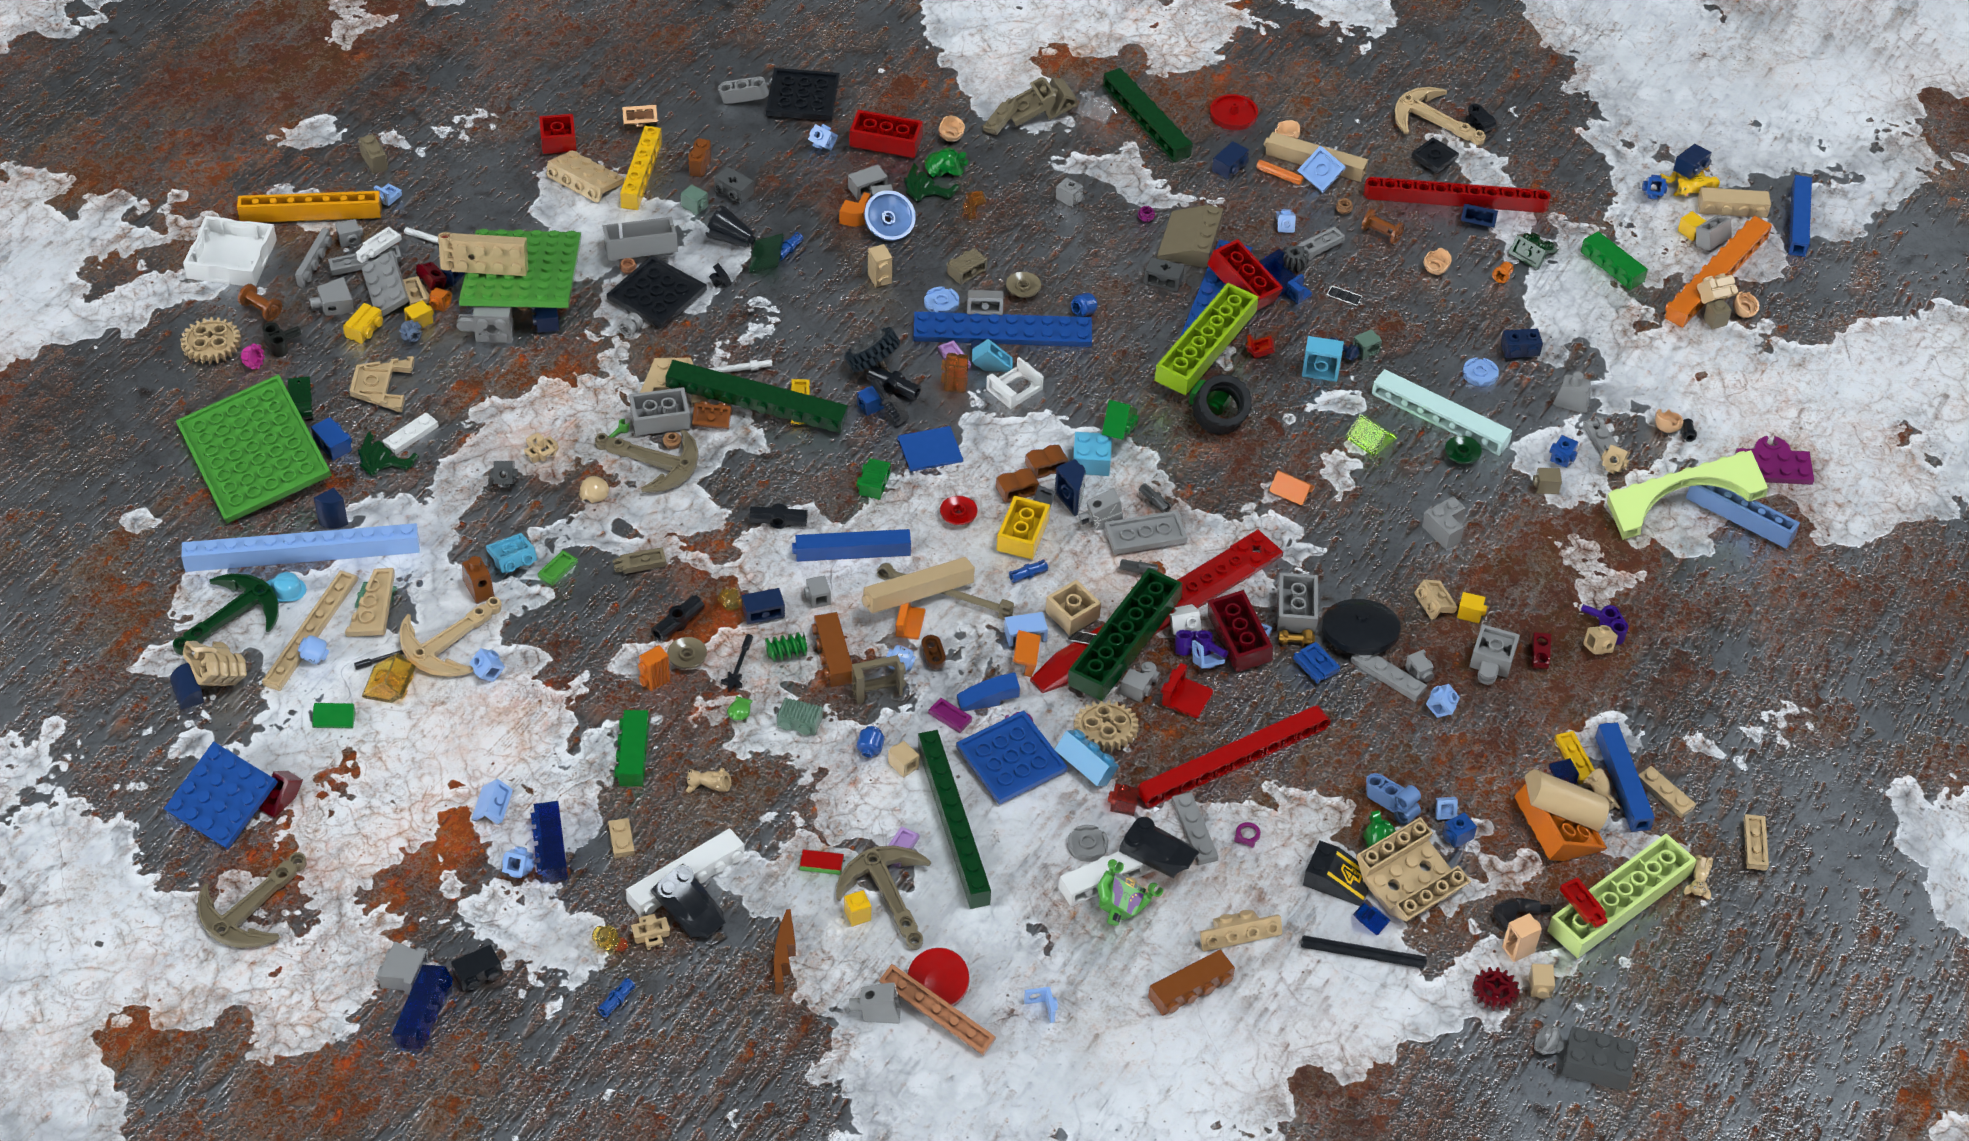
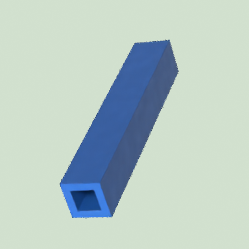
M1795 175L1792 183L1789 255L1806 257L1810 245L1812 177Z
M910 529L795 535L796 543H792V554H796L797 562L911 556Z
M1618 722L1599 724L1595 738L1631 832L1651 830L1655 817Z

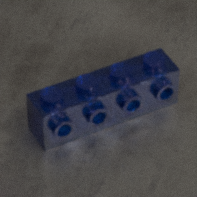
M551 801L533 804L534 812L530 813L531 823L536 825V829H532L534 842L538 841V845L534 846L535 856L540 858V862L536 863L537 873L542 875L543 883L568 880L559 802Z
M422 965L391 1034L399 1048L423 1049L425 1042L429 1039L430 1031L437 1020L438 1012L444 1004L448 989L452 986L453 978L446 966Z

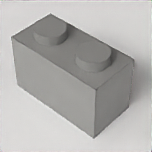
M879 165L848 175V189L857 200L861 199L864 192L871 194L872 186L888 185V176Z
M1716 215L1696 227V246L1704 248V250H1713L1732 237L1731 218Z
M968 290L967 314L1003 315V291Z

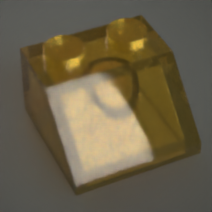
M399 653L378 663L372 669L362 697L388 703L403 699L408 692L407 687L414 677L413 672L416 666Z

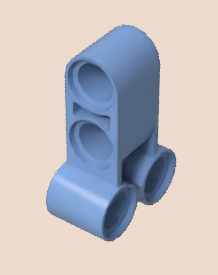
M1378 773L1367 776V797L1393 812L1395 819L1401 825H1408L1421 813V808L1417 803L1421 799V794L1415 786L1408 785L1404 788Z

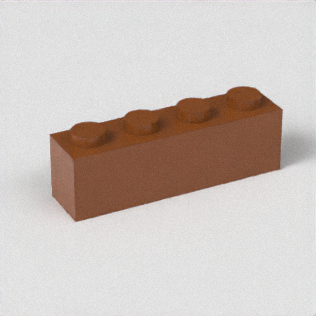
M838 613L815 615L814 624H811L813 636H817V639H815L816 648L821 650L819 657L821 665H825V680H829L831 687L852 684V662Z
M1220 949L1150 985L1148 998L1162 1016L1174 1013L1179 1007L1193 1003L1198 997L1204 994L1208 995L1222 985H1228L1233 980L1235 967Z

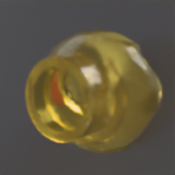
M724 587L721 590L718 602L722 603L726 611L737 610L738 607H742L741 595L737 588L727 589Z
M611 925L597 926L592 933V940L596 942L597 947L601 950H610L614 947L616 951L622 952L628 946L627 940L624 937H618V931Z

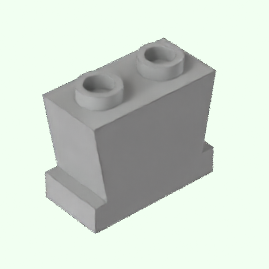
M394 941L392 948L386 952L384 965L380 966L377 972L380 987L404 990L405 994L413 996L429 962L427 949L419 947L418 950Z

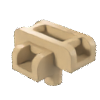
M537 432L526 438L528 448L524 449V454L527 457L529 456L533 463L540 460L544 462L547 460V456L556 455L559 446L551 436L544 439Z
M655 914L639 917V923L631 925L635 943L645 942L647 950H651V947L658 945L663 947L662 938L670 935L667 918L656 919ZM657 938L656 941L649 942V939Z

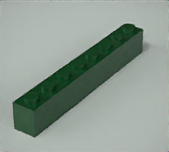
M1121 68L1104 73L1103 87L1174 163L1191 157L1193 148L1191 140L1175 126L1173 121L1156 106L1155 102L1138 87L1137 83Z

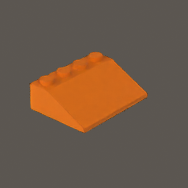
M1526 784L1514 796L1549 860L1566 861L1607 849L1598 831L1532 806Z

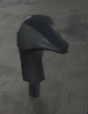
M1526 898L1505 899L1493 907L1495 919L1506 931L1509 922L1516 920L1519 913L1539 915L1540 913L1551 912L1550 904H1540V901Z

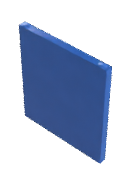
M951 426L898 435L897 440L910 472L963 462V457Z

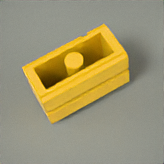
M363 303L343 325L345 337L363 344L367 338L370 339L377 327L382 326V311L377 307Z

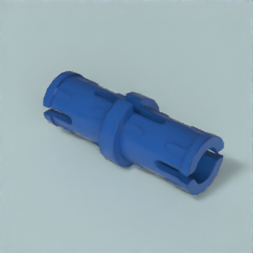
M795 232L792 237L785 240L782 246L774 252L775 258H779L781 261L787 254L792 253L795 250L794 248L804 240L802 234Z
M1044 559L1036 563L1025 564L1024 567L1009 572L1010 580H1012V583H1016L1022 579L1033 578L1036 574L1048 571V564Z
M625 978L615 990L610 991L607 999L597 1008L598 1012L607 1018L618 1005L624 1003L626 996L635 989L634 982L629 978Z

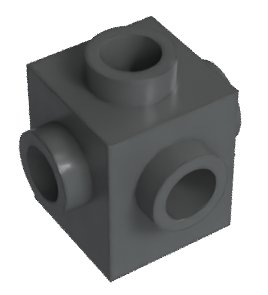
M494 461V468L490 470V478L494 480V484H498V487H510V484H514L515 480H518V469H515V461ZM503 471L506 472V477H503Z

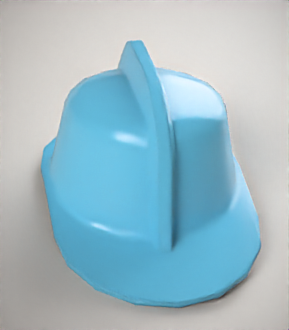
M282 572L274 579L266 582L272 587L278 602L297 601L305 595L307 590L304 582L291 572Z

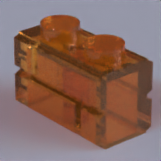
M948 353L946 360H942L941 370H944L945 373L942 372L941 383H944L945 391L966 392L968 355Z

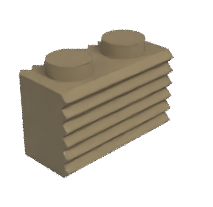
M372 134L359 138L361 155L372 174L388 170L387 155L375 135Z
M973 248L970 251L963 252L957 258L950 259L947 263V274L962 285L984 271L986 272L988 259L978 252L976 248Z

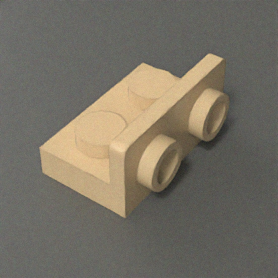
M1423 580L1414 592L1432 620H1435L1440 612L1455 613L1458 609L1441 581Z

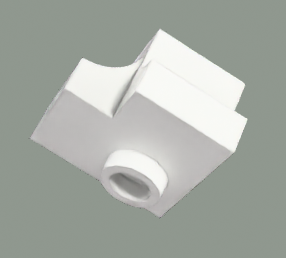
M1194 605L1174 608V613L1169 614L1172 634L1175 635L1179 630H1201L1200 611Z

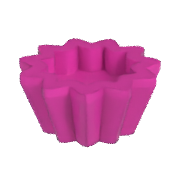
M254 343L244 348L243 352H241L242 363L253 370L259 369L260 365H263L265 356L263 355L264 350L261 349V345Z

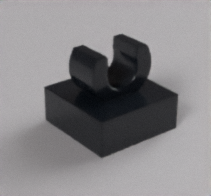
M720 264L714 265L713 268L716 273H712L709 276L714 286L718 287L722 282L726 287L731 285L730 278Z

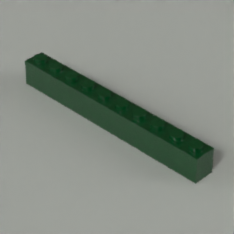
M672 360L665 376L666 387L670 389L684 387L685 392L691 395H698L726 404L740 406L744 409L747 408L760 413L774 415L778 418L820 427L831 432L841 433L847 419L848 405L677 360Z
M938 729L918 733V751L969 907L974 909L988 906L991 902V888Z

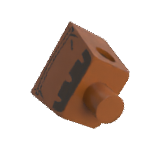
M472 556L469 560L462 562V579L476 604L487 601L490 597H495L490 573L481 557Z

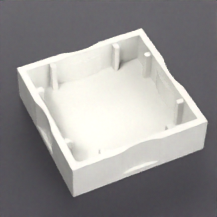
M205 216L198 231L197 239L183 262L186 278L240 286L247 284L256 286L277 241L274 224L251 221L243 222L228 218Z

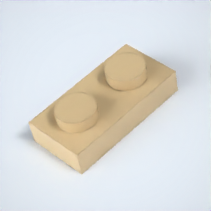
M629 818L608 821L614 859L635 856Z

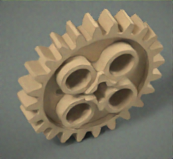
M210 317L209 321L203 318L201 323L196 321V325L190 324V329L185 328V333L181 334L182 338L180 339L182 351H184L185 356L189 357V360L194 358L195 362L201 360L202 364L206 361L211 364L213 360L219 363V359L225 361L226 356L232 357V352L237 353V348H240L241 335L237 325L233 326L232 321L228 323L227 319L221 321L220 317L216 320Z
M1110 700L1105 704L1103 701H1100L1099 704L1093 701L1092 706L1086 704L1085 709L1080 708L1079 713H1076V718L1074 719V730L1082 731L1086 735L1085 738L1100 746L1102 752L1106 748L1110 752L1113 751V748L1120 750L1121 745L1127 747L1128 743H1133V738H1137L1139 725L1136 713H1131V708L1125 710V704L1118 706V701L1111 704Z

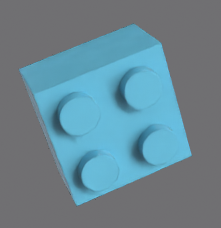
M1308 336L1302 377L1337 382L1344 341Z
M1075 432L1073 460L1076 459L1080 465L1084 466L1086 475H1110L1112 437L1102 435V433Z

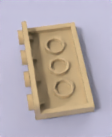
M569 151L549 160L547 164V177L596 203L601 201L603 193L624 184V177L618 175L617 172L595 163L590 158L580 155L577 151Z

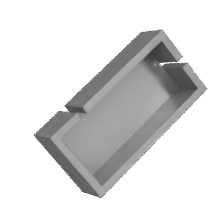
M672 217L622 223L623 238L621 239L618 223L602 225L608 260L618 261L624 258L635 259L640 256H655L657 254L678 252L677 233Z

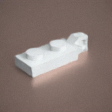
M387 227L363 242V246L356 252L357 260L363 263L369 260L370 257L377 256L402 240L401 235Z

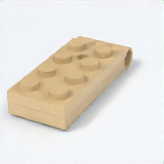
M450 232L438 234L440 268L442 270L526 276L528 272L527 238Z

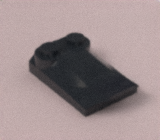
M1139 817L1135 820L1125 834L1119 852L1173 879L1179 872L1189 869L1200 853L1192 845L1156 827L1153 820L1148 817Z
M681 864L650 890L690 939L693 937L708 938L726 923L723 911L694 877V872L689 866Z

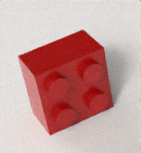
M573 114L539 116L543 154L577 151Z

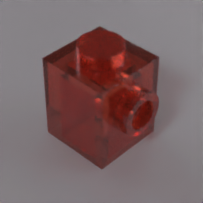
M1115 783L1114 791H1110L1108 796V803H1111L1110 811L1134 816L1140 788Z

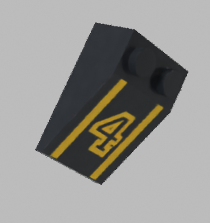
M1319 840L1306 869L1303 886L1362 907L1369 888L1363 882L1358 861L1340 847Z

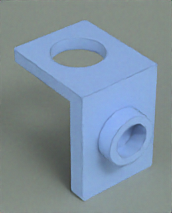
M1196 640L1192 641L1193 662L1200 668L1210 669L1215 665L1225 663V659L1215 653L1204 656V647Z
M1043 987L1025 990L1024 1004L1046 1002L1050 1023H1054L1058 1004L1056 997H1052L1051 988ZM1033 994H1041L1037 998H1030Z

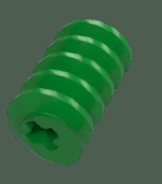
M796 632L795 638L792 634H788L787 640L784 635L780 636L779 641L776 637H773L772 643L768 638H765L768 659L771 657L774 662H776L778 655L781 660H784L785 654H787L789 659L792 658V653L799 657L800 651L803 652L804 656H807V642L804 632L803 636Z

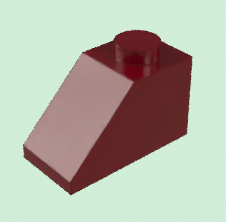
M273 771L271 777L276 779L278 783L259 807L260 810L271 817H276L296 798L303 779L290 771Z

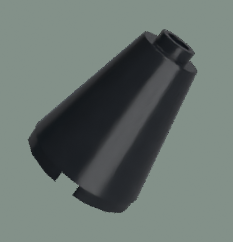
M721 205V210H716L707 227L710 230L709 233H705L706 236L745 248L752 246L756 240V237H754L755 233L730 210Z

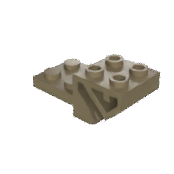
M1040 77L1030 83L1032 88L1011 98L1019 102L1017 111L1011 119L1018 126L1045 112L1048 119L1051 120L1079 104L1064 79L1052 77L1049 83L1046 78Z

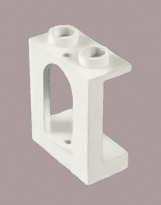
M1018 357L1017 367L999 378L993 373L987 376L986 389L1008 408L1012 409L1043 390L1044 376L1032 368L1028 362ZM1023 378L1031 383L1030 387L1019 394L1007 386L1017 379Z

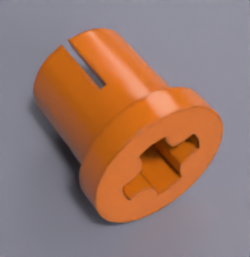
M1505 261L1499 267H1496L1492 272L1494 280L1498 283H1506L1514 270L1513 265Z

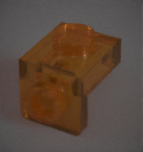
M983 191L966 193L963 210L964 213H967L969 220L976 219L977 206L986 205Z

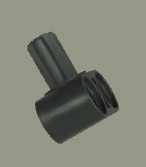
M268 322L262 327L265 344L275 357L287 355V340L302 334L299 326L283 331L277 323Z

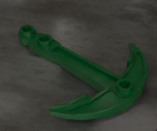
M233 573L209 579L210 584L226 587L233 591H237L239 588L244 592L205 621L199 622L186 631L183 637L176 638L173 641L174 651L179 655H183L186 641L203 643L214 631L256 604L262 606L266 617V632H270L279 617V603L272 587L264 580L249 574Z

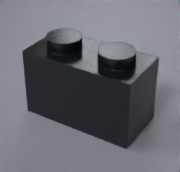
M491 944L451 961L453 975L463 993L468 990H474L484 983L494 981L503 976L501 962Z

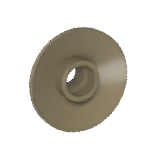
M1016 272L1007 278L1006 288L1014 296L1031 297L1040 291L1041 281L1032 273Z
M683 637L670 644L667 654L669 661L674 666L682 669H691L704 662L707 656V649L705 644L699 639Z

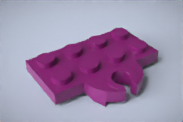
M1764 436L1758 439L1754 449L1736 448L1735 454L1741 451H1752L1766 483L1813 485L1814 474L1810 451H1791L1789 444L1776 436L1773 439L1775 446L1769 445L1767 443L1768 436Z

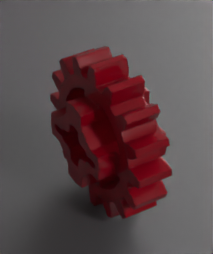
M1488 967L1487 972L1481 970L1480 975L1476 974L1472 989H1474L1473 996H1478L1477 1003L1484 1002V1008L1491 1006L1492 1011H1495L1496 1007H1499L1503 1011L1504 1006L1511 1008L1512 1003H1516L1520 991L1518 989L1519 982L1514 981V975H1507L1508 970L1500 972V968L1497 967L1496 971H1493L1491 967Z

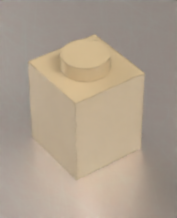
M905 741L898 745H893L888 750V763L903 778L919 768L920 755Z
M1532 963L1528 975L1530 997L1552 998L1555 989L1553 965Z

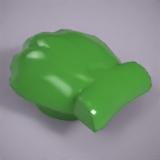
M736 696L735 701L728 707L727 714L734 720H743L749 716L750 705L753 701Z

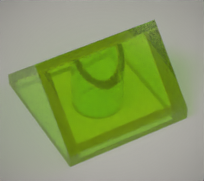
M1360 413L1345 438L1374 457L1396 440L1397 435L1372 418Z

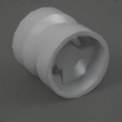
M630 313L626 320L619 323V330L624 336L632 337L636 330L643 326V320L638 314Z

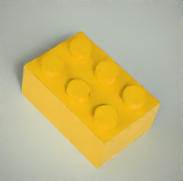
M1014 496L997 535L996 551L1033 560L1049 522L1050 504Z

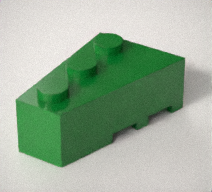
M1109 400L1102 435L1121 440L1130 435L1131 430H1134L1139 421L1138 409L1129 404Z

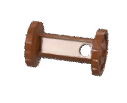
M1370 209L1362 221L1361 228L1364 231H1367L1369 228L1377 230L1389 236L1390 243L1395 245L1400 240L1405 225L1399 222L1395 226L1376 217V210Z
M253 284L243 286L238 294L240 305L244 307L250 304L263 311L262 316L267 321L275 320L281 313V301L276 298L267 300L258 295L257 287Z

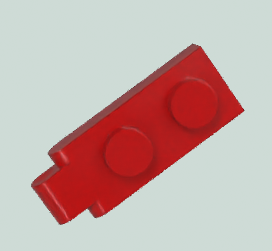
M1578 877L1560 886L1559 890L1587 924L1591 922L1595 928H1598L1608 923L1604 908Z

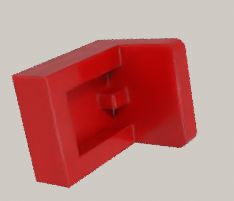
M1251 334L1247 335L1246 349L1248 353H1252L1254 359L1275 352L1274 341L1271 335L1254 340Z

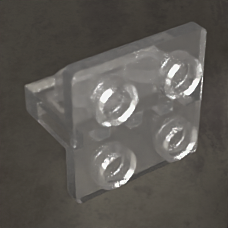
M1089 90L1080 92L1082 99L1076 113L1107 125L1112 112H1117L1114 103L1110 101L1111 99L1106 96H1095L1096 94Z

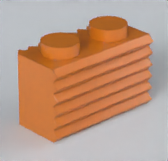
M660 645L639 655L640 663L638 668L641 675L639 676V681L642 686H646L650 691H653L663 686V684L670 682L669 656Z

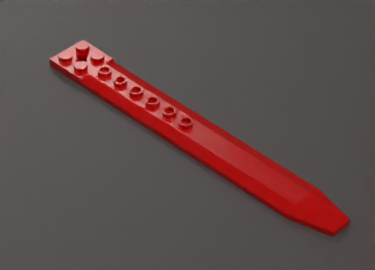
M1257 529L1231 545L1229 549L1177 579V581L1182 582V598L1174 608L1191 604L1197 609L1208 603V600L1218 597L1283 557V551ZM1170 615L1167 616L1154 635L1170 626ZM1103 625L1091 631L1090 633L1097 634L1099 630L1103 627ZM1073 642L1056 652L1030 678V681L1042 693L1068 685V670L1089 644Z

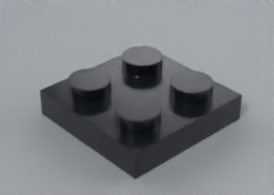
M1432 137L1414 150L1411 158L1432 171L1439 173L1455 161L1459 153Z

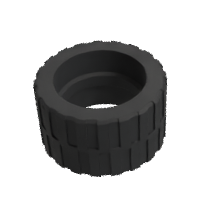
M1224 374L1212 376L1204 382L1193 399V416L1201 428L1209 433L1216 435L1229 434L1240 427L1248 417L1252 408V396L1246 384L1240 381L1239 378ZM1213 391H1222L1229 394L1237 405L1236 416L1224 419L1214 415L1207 405V395Z

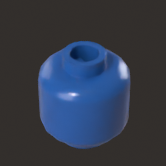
M1091 293L1076 295L1072 300L1071 309L1078 317L1090 316L1097 310V300Z
M867 726L860 731L856 747L862 752L863 756L872 758L873 755L881 753L885 736L879 728Z

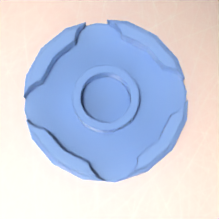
M942 286L934 287L926 293L924 305L929 312L953 313L959 307V296L951 288L948 290Z
M1479 357L1469 359L1464 364L1462 371L1464 379L1478 387L1493 385L1497 381L1499 374L1498 367L1494 362L1486 358L1482 360Z

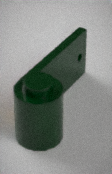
M310 376L288 378V392L302 419H313Z

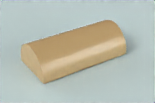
M1533 769L1525 775L1530 804L1532 806L1595 831H1599L1605 824L1609 813V802L1605 796L1537 769Z

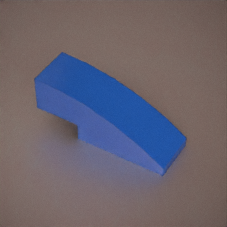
M1016 673L990 678L958 693L957 700L960 710L965 712L1000 706L1001 700L1018 698L1020 696V686Z

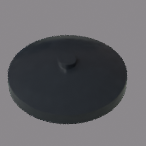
M1348 599L1332 605L1325 612L1322 623L1323 633L1332 645L1343 651L1359 655L1378 654L1390 649L1397 643L1401 629L1399 618L1390 608L1381 603L1366 599Z

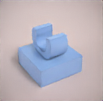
M1456 797L1436 798V819L1443 820L1456 817L1458 799Z

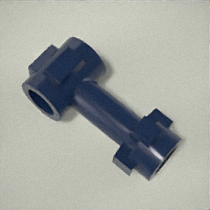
M1331 337V338H1330V339H1332V340H1338V341H1340V339L1337 338V337H1335V338ZM1343 344L1342 352L1345 353L1344 357L1354 361L1360 353L1358 352L1360 348L1352 344L1349 347Z

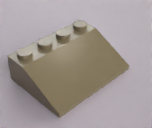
M1203 205L1172 211L1157 259L1208 268L1207 262L1215 247L1222 224L1224 208Z

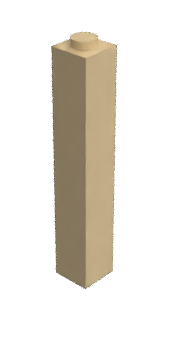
M1272 132L1264 143L1266 148L1265 155L1303 165L1320 146ZM1322 146L1346 167L1339 176L1358 182L1362 181L1366 173L1368 159Z
M966 557L873 584L864 587L862 603L873 614L974 583L975 567Z

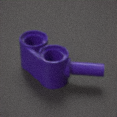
M1585 604L1582 605L1581 612L1597 617L1600 626H1608L1618 635L1615 645H1620L1625 641L1629 626L1617 607L1607 605L1602 610H1598Z
M1179 630L1176 632L1175 653L1184 656L1192 653L1193 640H1196L1204 647V656L1210 655L1211 652L1223 658H1226L1228 655V651L1215 645L1212 641L1213 634L1209 631Z

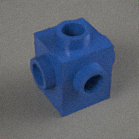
M1651 175V177L1646 178V181H1643L1642 191H1644V195H1648V199L1658 200V197L1664 196V193L1666 194L1668 184L1666 179L1661 178V175ZM1653 184L1656 185L1655 191L1651 190V185Z
M1561 435L1557 443H1553L1549 453H1552L1550 461L1567 468L1570 462H1574L1577 457L1578 441Z

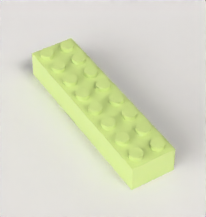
M1664 834L1589 889L1590 893L1604 908L1608 923L1595 928L1591 922L1587 924L1574 907L1569 904L1551 917L1548 932L1578 959L1689 877L1693 872L1697 859L1668 834Z

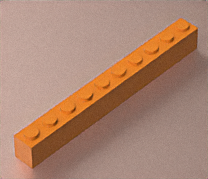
M1756 216L1750 221L1747 220L1743 228L1738 229L1735 236L1728 240L1726 246L1721 247L1716 256H1712L1708 265H1704L1700 273L1695 274L1692 281L1684 286L1681 293L1678 292L1672 302H1668L1665 307V319L1683 328L1705 305L1702 304L1701 294H1699L1697 285L1703 282L1702 279L1713 276L1715 279L1714 276L1725 273V276L1733 275L1768 239L1772 224Z

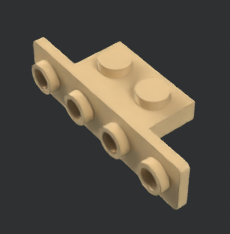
M1242 910L1240 913L1232 915L1223 914L1218 918H1213L1215 928L1200 931L1201 949L1205 952L1282 935L1281 916L1277 914L1259 918L1253 910Z

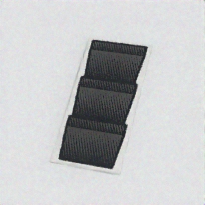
M1333 285L1326 294L1356 306L1363 297Z
M1077 631L1066 640L1089 644L1096 634Z

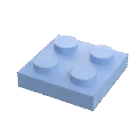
M1319 146L1297 171L1324 193L1346 167L1322 146Z

